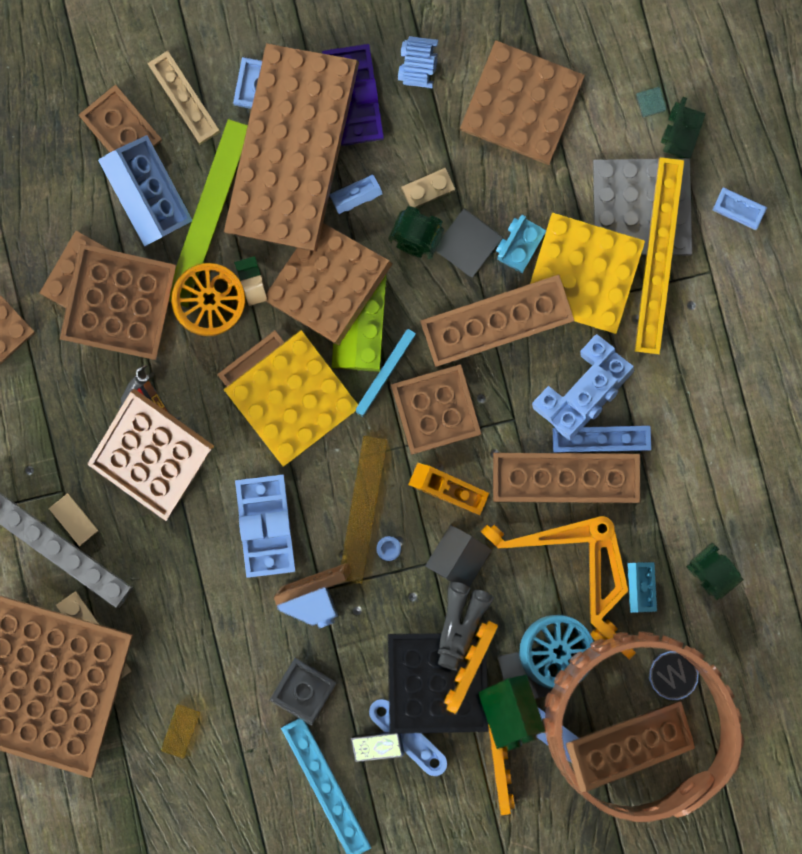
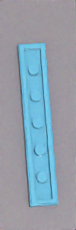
M297 719L282 727L281 729L346 854H362L371 849L369 841L307 723Z

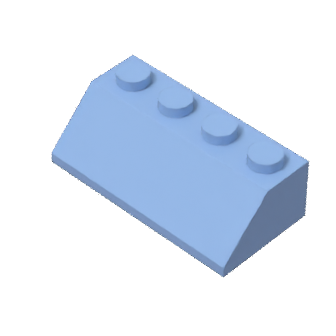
M147 135L114 150L98 160L144 246L192 222L189 212Z
M322 588L277 605L279 611L310 625H318L319 628L335 623L334 618L338 617L327 588Z

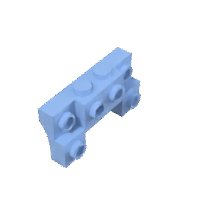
M597 334L580 351L581 357L592 366L567 394L562 397L551 387L547 386L532 403L533 409L548 420L569 441L576 436L591 418L595 419L602 411V406L607 401L611 402L616 397L618 389L634 372V366L615 352V348Z

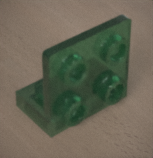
M682 97L680 102L675 101L671 109L668 121H671L672 124L667 125L660 143L665 144L663 152L684 159H691L706 113L685 107L687 98Z

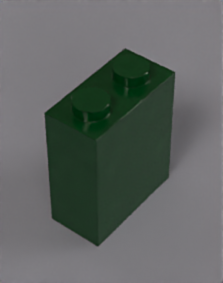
M527 674L508 678L478 692L497 749L507 747L508 751L522 747V741L523 744L538 740L536 735L545 732Z

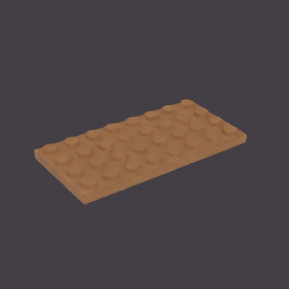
M266 44L224 228L225 233L317 252L359 66L358 60Z

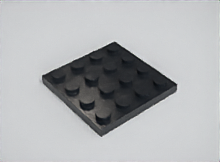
M442 633L388 634L389 734L489 732L488 721L478 693L487 689L486 653L458 711L454 714L446 710L448 704L444 703L449 690L454 691L458 684L455 681V677L461 667L465 669L469 661L465 658L466 654L463 661H459L457 670H451L438 664L440 658L438 650L440 649ZM474 633L470 646H476L479 637L476 636L477 633Z

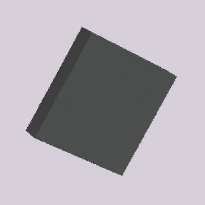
M294 658L269 701L312 726L337 682Z

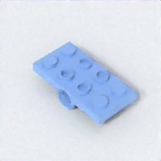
M284 475L235 480L246 578L296 572Z

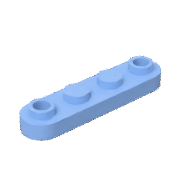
M384 699L376 700L370 706L369 715L384 732H389V701ZM379 707H384L386 709V714L384 716H379L377 714V709ZM422 733L401 734L404 752L427 774L438 776L446 770V757ZM434 758L439 760V766L436 768L430 766V761Z

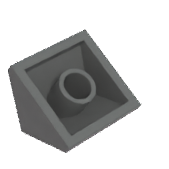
M450 525L425 567L450 582H459L470 587L492 549L469 534Z

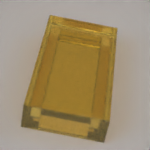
M177 704L160 751L184 759L201 712Z

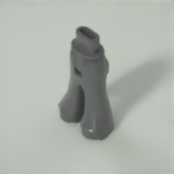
M450 582L448 586L447 614L440 638V649L438 650L440 654L438 664L451 670H457L459 661H463L481 618L494 600V597L488 592L474 590L471 593L466 615L461 625V614L471 588L459 582Z

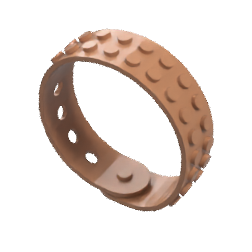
M628 632L614 634V638L607 640L599 639L592 642L590 648L575 654L565 670H561L554 680L555 685L545 699L546 713L545 718L542 719L545 732L543 733H546L549 750L556 766L566 781L580 795L603 812L616 818L634 822H651L671 816L682 817L698 809L718 793L738 770L741 748L744 745V737L741 734L740 722H742L741 714L732 700L734 698L732 690L728 685H724L720 679L722 674L713 664L710 666L708 662L703 661L705 657L703 654L687 645L683 649L682 642L664 635L661 640L658 635H653L650 632H639L638 635H628ZM638 647H654L675 651L697 669L708 685L717 706L721 727L720 745L714 762L708 771L700 772L687 779L665 797L638 806H621L607 803L595 798L588 792H580L576 776L567 760L562 740L564 711L569 697L579 681L596 664L624 650Z

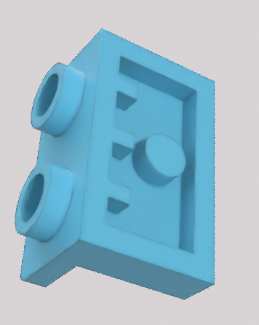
M521 215L519 220L513 219L508 228V231L511 232L507 240L502 239L496 250L499 253L497 260L520 273L524 272L546 233L545 229L525 219L526 216Z
M655 562L628 563L630 613L657 612Z

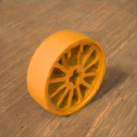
M201 263L187 269L178 278L172 291L171 302L173 312L184 328L200 336H216L230 330L239 321L245 307V293L241 281L230 269L216 263ZM209 271L218 273L219 275L215 276L210 282ZM205 272L206 288L202 286L195 273ZM189 277L194 280L200 292L185 285ZM216 280H223L226 283L227 289L224 293L215 290L214 282ZM234 287L236 296H226ZM181 289L195 294L197 298L181 299ZM211 294L214 304L209 303L205 305L203 303L205 300L203 295L208 296ZM236 300V309L234 310L220 301ZM197 302V305L184 313L180 303ZM217 307L232 313V317L228 322L225 321ZM200 308L201 312L195 323H192L187 318V315ZM205 311L208 314V328L198 326ZM212 311L215 312L222 326L213 328Z

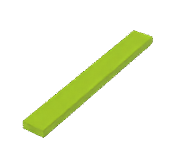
M230 119L227 120L175 268L168 301L172 303V291L178 278L192 266L205 262L240 162L247 125ZM201 272L195 273L198 279ZM189 277L185 285L195 290L196 283ZM181 289V299L192 298L193 293ZM190 302L180 303V305L188 309Z

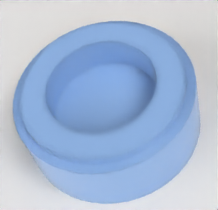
M387 536L378 542L377 553L381 559L392 561L400 555L401 545L396 538Z

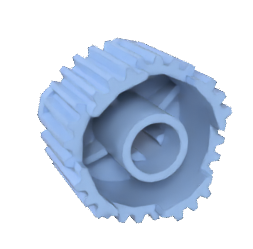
M409 36L408 40L402 42L401 56H405V61L399 67L398 80L403 81V85L433 88L434 81H429L430 75L436 72L438 53H433V48L438 46V40Z

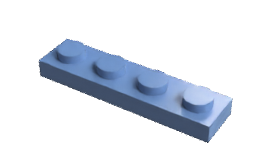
M650 426L583 427L571 441L565 438L556 428H552L553 453L651 450Z

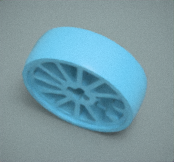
M565 615L542 617L531 624L521 639L519 654L522 667L535 683L545 688L553 689L557 674L561 670L564 671L569 665L568 660L570 661L572 658L571 653L584 652L590 648L593 639L585 626L572 617ZM560 623L567 627L562 638ZM549 624H554V638L547 629ZM540 630H542L547 638L548 643L536 637ZM573 630L576 633V637L567 643ZM533 641L543 646V651L532 652ZM580 641L581 649H570L571 646ZM557 649L560 651V655L553 653V650ZM544 655V659L534 665L532 656ZM554 663L558 671L554 677H551L548 667ZM588 673L579 682H581L588 675Z

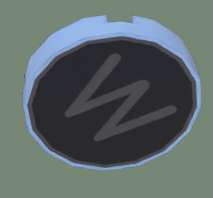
M668 651L660 654L653 661L649 680L652 688L658 695L668 700H679L687 697L694 691L698 683V671L683 656L675 651Z

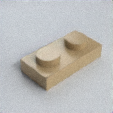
M446 168L401 187L411 210L455 191Z

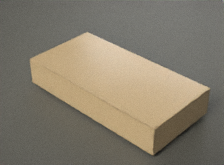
M69 493L49 508L79 546H82L99 532Z

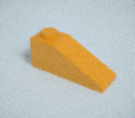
M417 463L408 484L422 492L477 515H481L489 495L488 492L421 463Z

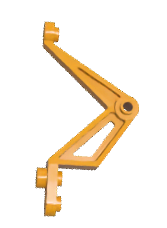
M600 516L508 541L502 539L505 534L495 525L491 528L486 525L480 531L497 548L588 542L590 623L595 627L590 635L595 641L614 638L613 635L616 634L615 632L618 628L610 620L607 619L604 622L602 618L628 592L614 524L609 518ZM599 524H603L605 526L604 533L598 532L597 528ZM602 547L607 548L615 588L604 599H601ZM633 649L621 651L629 660L636 654Z

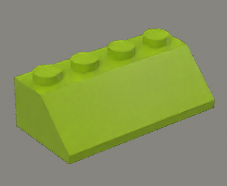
M387 274L341 343L337 345L333 342L332 369L380 372Z

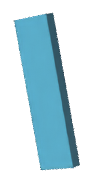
M410 329L406 330L357 406V414L362 417L365 416L416 337V333Z

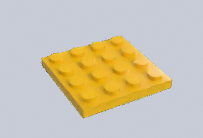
M552 213L530 284L560 275L574 321L616 334L645 241Z
M302 330L298 331L223 389L283 467L353 414L358 406L357 402Z

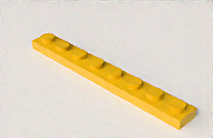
M660 157L658 161L635 352L660 354L684 160Z

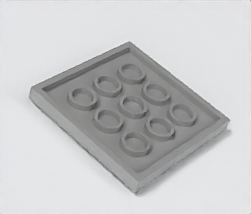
M659 159L593 160L594 225L644 240L645 243L641 256H647ZM678 159L684 160L672 256H691L690 159Z

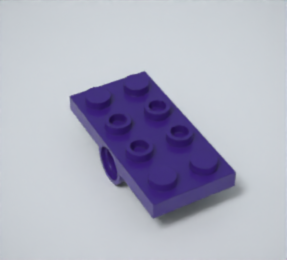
M365 44L322 51V54L359 61L341 146L384 140L370 45Z

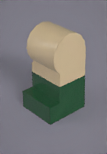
M253 256L234 262L248 305L251 306L267 301L256 257Z

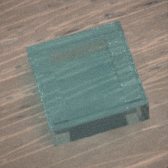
M660 87L636 93L642 118L666 111Z

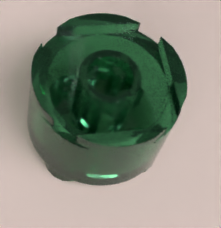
M407 206L406 210L399 212L388 240L390 243L393 240L398 243L396 248L407 254L419 258L426 254L428 255L427 259H432L444 233V229L441 226L443 221L435 216L427 217L422 215L418 209Z
M710 543L689 561L686 568L695 578L697 577L703 582L701 587L709 596L711 595L717 601L726 596L744 579L741 578V574L726 555H719L717 551L720 549L715 544Z

